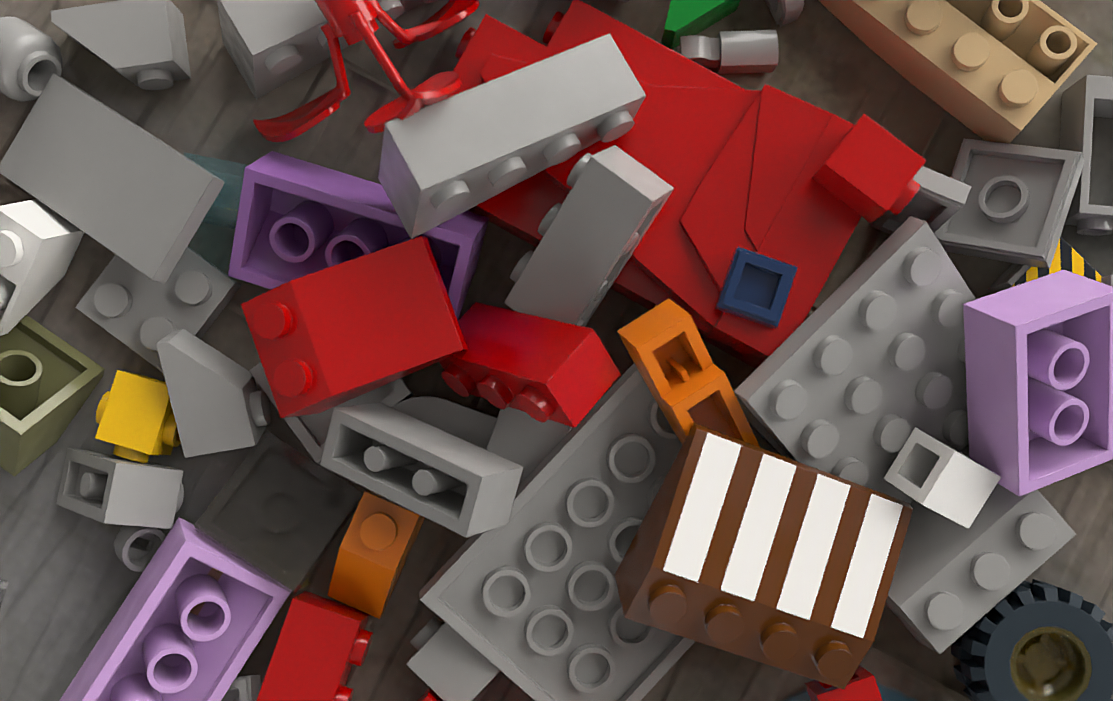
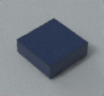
M737 247L734 250L715 309L775 329L780 322L798 267Z

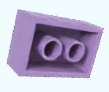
M1061 270L964 303L969 458L1001 476L998 484L1019 497L1112 460L1113 286L1067 270Z

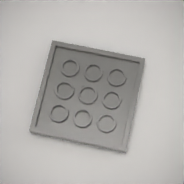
M910 216L734 392L790 459L910 504L914 500L883 478L914 428H918L958 452H961L969 444L963 304L976 300V298L927 222Z

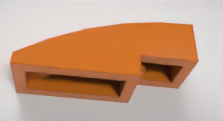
M668 298L617 331L643 380L682 445L693 424L696 423L760 447L726 374L713 364L689 313Z

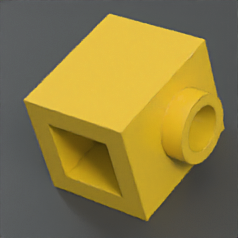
M117 370L111 390L102 396L96 410V422L99 424L95 438L115 444L112 454L132 461L148 463L150 455H171L173 447H178L181 441L166 382L137 373Z

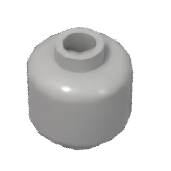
M13 16L0 17V92L8 98L20 102L34 101L39 98L53 73L61 77L62 55L60 48L50 36L28 22Z

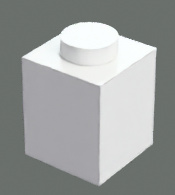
M915 427L883 479L923 506L969 529L1001 476Z

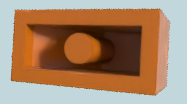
M371 490L364 491L340 545L327 596L378 619L382 618L425 517Z

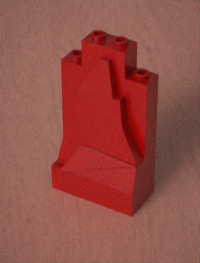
M573 0L565 14L560 11L555 13L543 36V42L548 44L547 47L485 14L477 30L470 27L463 35L457 47L456 58L459 61L452 72L458 74L462 85L449 97L609 33L645 92L646 97L633 119V127L624 135L610 142H602L600 140L577 152L566 161L548 167L472 207L469 211L488 217L489 222L537 248L543 238L538 233L539 225L553 206L557 203L563 204L572 189L567 184V178L577 162L587 153L594 155L616 145L674 187V190L610 289L649 310L668 298L691 315L703 340L757 369L805 321L862 217L812 179L854 124L768 84H765L762 90H746L581 0ZM737 247L798 267L780 322L775 329L715 309L734 250Z

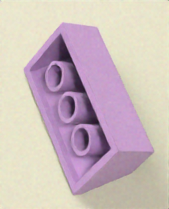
M178 517L59 701H221L291 592L287 586L231 543Z

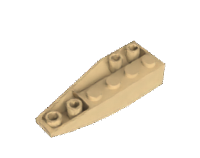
M819 0L863 43L911 84L983 140L1010 144L1098 44L1040 0Z

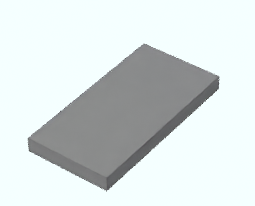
M54 73L0 163V173L147 277L164 284L225 184L223 180L68 80Z

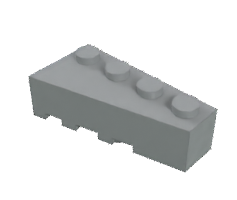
M217 0L223 45L256 100L331 57L327 38L320 26L327 23V20L315 0ZM436 0L377 1L381 8L395 20L423 2L431 3ZM374 18L379 28L382 27L383 25L376 18ZM343 36L338 38L341 50L349 46Z
M609 33L424 107L404 120L397 118L385 123L378 179L410 239H414L548 167L566 161L577 152L600 140L602 142H610L624 135L633 127V119L646 94Z

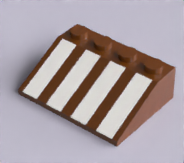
M694 423L615 573L624 618L845 689L874 642L913 508L905 501Z

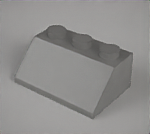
M969 444L960 452L969 457ZM997 483L969 529L913 500L910 503L913 508L912 516L885 604L919 643L941 654L1070 541L1076 533L1038 490L1019 497Z

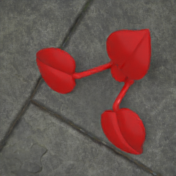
M315 0L327 20V23L320 26L328 41L336 77L335 88L285 115L271 119H253V123L261 136L266 140L285 142L312 129L338 110L340 103L352 93L349 88L338 39L342 36L348 45H353L364 39L395 90L400 95V97L373 112L365 120L364 125L369 133L383 132L385 123L397 118L404 120L417 113L424 106H429L446 99L462 85L458 74L450 71L438 73L410 90L374 35V32L379 29L374 18L396 38L392 42L395 49H401L417 41L422 42L459 24L477 10L480 1L449 0L440 10L420 25L403 29L381 8L377 0Z

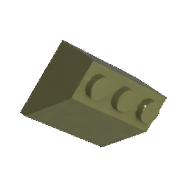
M25 315L8 334L0 336V467L14 477L59 440L100 382L105 371L103 367L28 315Z

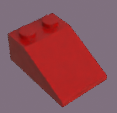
M419 236L290 280L241 304L281 418L321 413L468 349L429 242L425 236Z

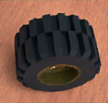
M1033 579L1032 583L1024 580L963 634L962 642L954 641L951 644V654L959 659L961 665L953 666L956 678L967 687L963 691L971 701H1113L1111 698L1113 694V624L1102 620L1106 613L1096 604L1083 600V596L1047 582Z

